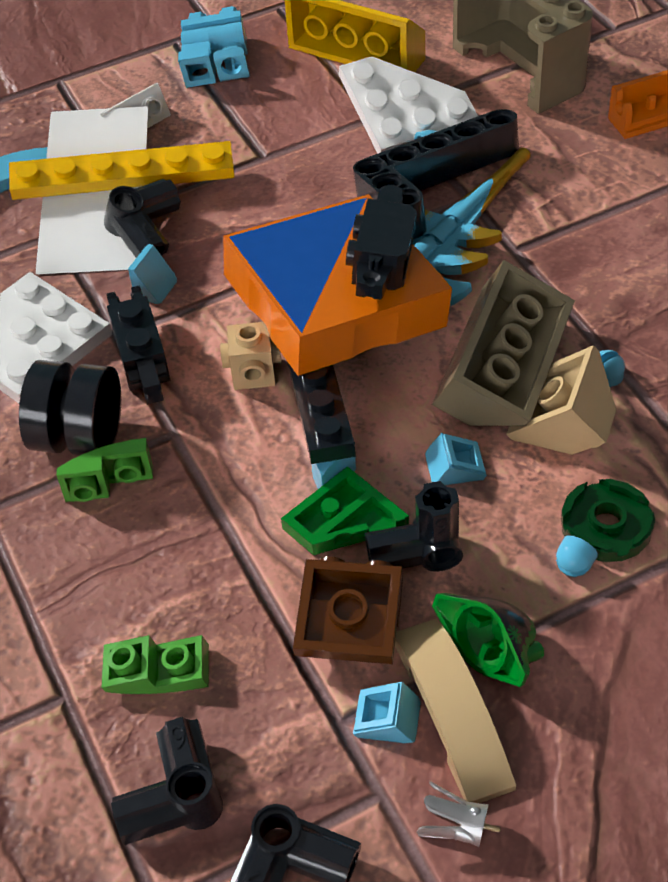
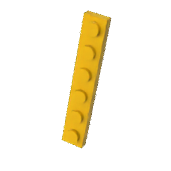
M230 141L9 162V190L12 200L108 191L119 186L140 187L161 179L166 181L171 179L174 184L235 178Z

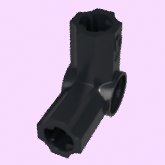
M161 179L136 189L129 186L114 188L109 194L104 216L106 230L115 236L121 237L136 258L148 244L154 245L161 256L167 253L169 243L152 220L179 210L181 201L178 196L177 187L171 179L167 181Z
M441 481L424 484L423 490L415 495L416 518L412 524L364 533L368 561H386L393 566H402V569L423 565L428 571L439 572L455 567L463 558L459 542L458 494L455 488L447 487Z
M179 717L165 722L164 727L156 732L167 780L112 797L113 817L120 839L124 845L181 826L193 830L206 829L214 825L220 818L223 811V800L215 783L202 728L198 719L190 720ZM203 792L199 797L187 800L190 795Z
M267 805L259 810L253 818L251 825L252 834L230 882H284L289 870L319 882H350L361 850V843L298 818L295 812L286 805ZM275 828L285 829L291 834L288 841L277 846L269 845L263 838L267 832Z

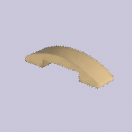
M436 618L397 631L395 647L409 678H414L447 751L448 766L463 799L467 802L482 803L515 791L516 783L484 700L465 661L443 625Z

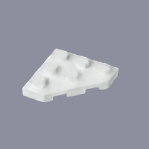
M368 57L339 66V77L377 154L413 141L417 132L424 130L440 131L478 116L465 91L378 58Z
M31 272L27 273L0 293V390L19 403L25 376L30 366L36 360L68 362L73 366L112 335L110 323Z

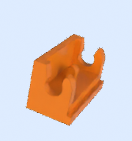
M668 70L612 86L608 119L624 139L668 127Z

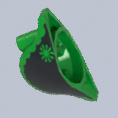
M448 593L436 594L432 608L463 659L473 669L485 676L518 687L523 686L530 673L529 664L544 657L542 644L535 641L536 628L532 620L522 610L503 600Z

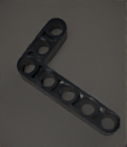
M507 109L494 110L356 162L353 166L357 197L369 194L373 199L377 200L379 190L384 185L394 184V186L402 188L401 190H404L403 204H410L417 210L412 237L416 239L423 236L427 226L421 191L511 157L519 149L517 114Z

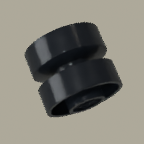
M36 360L27 371L19 402V428L25 447L32 451L62 453L68 447L73 455L80 456L92 450L114 444L119 429L122 401L120 379L116 369L111 366L81 364L75 370L68 362Z

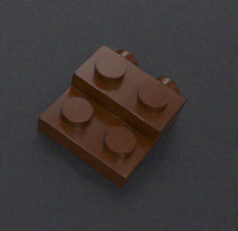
M331 556L322 557L319 560L306 559L293 642L294 656L393 665L396 629L399 624L403 587L402 566H393L381 560H372L366 564L351 563Z

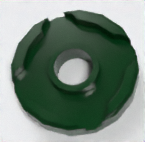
M599 479V483L588 485V482L578 485L566 496L561 511L562 533L564 537L575 536L592 545L598 553L596 558L598 561H624L637 556L649 544L655 524L654 511L652 514V510L648 506L649 500L646 496L629 483L614 479ZM600 514H611L617 517L619 522L613 525H606L599 522L596 517Z

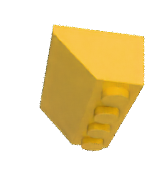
M284 0L290 49L343 64L375 57L412 72H416L426 60L425 30L410 19L341 0Z

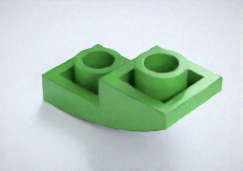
M133 439L107 445L82 454L58 467L56 475L65 502H87L93 499L109 498L110 483H131L137 480L153 479V464L147 439Z
M147 635L104 645L101 688L105 692L158 694L209 687V644L202 635L157 645Z

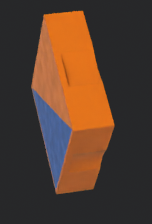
M369 194L223 236L224 276L246 306L264 322L271 340L298 376L351 359L371 348L396 344L447 327L452 287L414 244L403 287L396 290L386 289L382 300L367 296L364 298L356 296V285L351 284L353 266L346 265V253L349 240H355L353 239V228L356 214L364 215L368 198L373 199Z

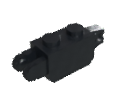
M394 184L381 187L377 200L368 198L364 215L356 214L353 228V239L355 240H349L346 265L353 266L351 284L356 285V296L364 298L367 296L382 300L386 289L396 290L404 286L414 238L412 233L417 210L410 204H403L404 190L394 186Z
M139 285L131 287V300L120 302L115 292L107 293L106 296L109 303L107 309L129 390L143 388L148 405L164 400L160 383L171 380L165 352L148 298L143 296Z

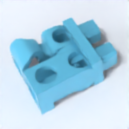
M234 6L222 8L219 14L208 16L202 12L190 13L188 19L181 20L182 48L178 54V62L186 88L216 83V70L220 82L250 77L245 56L248 54L247 37L240 10L237 11ZM198 69H208V72L204 75H192Z

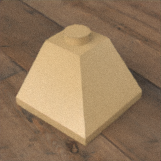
M593 345L552 363L530 422L526 426H509L506 435L514 441L571 455L590 448H597L606 443L610 436L616 407L599 350Z

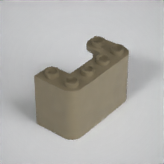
M453 0V49L462 56L468 54L469 48L482 49L483 55L486 58L502 52L534 76L530 80L531 92L528 94L527 106L537 114H540L584 91L586 87L593 13L587 5L579 0Z

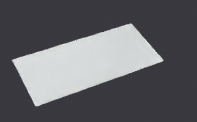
M148 107L115 108L103 117L100 113L107 109L51 112L46 159L146 149ZM112 190L43 197L36 275L128 270L136 257L121 237L111 234L104 226V216L109 194Z

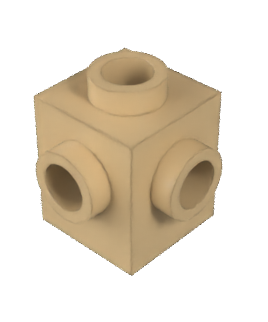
M264 322L227 325L228 343H220L223 369L231 368L234 390L276 386L273 363L281 362V354L271 340Z

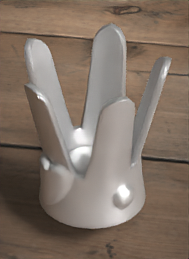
M431 781L429 782L434 789L459 803L427 795L424 798V804L428 811L452 820L461 826H422L417 830L418 836L455 839L479 847L483 829L500 832V827L485 823L488 804L467 802Z

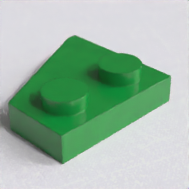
M347 466L281 518L282 529L312 555H317L365 541L364 533L409 525V515Z

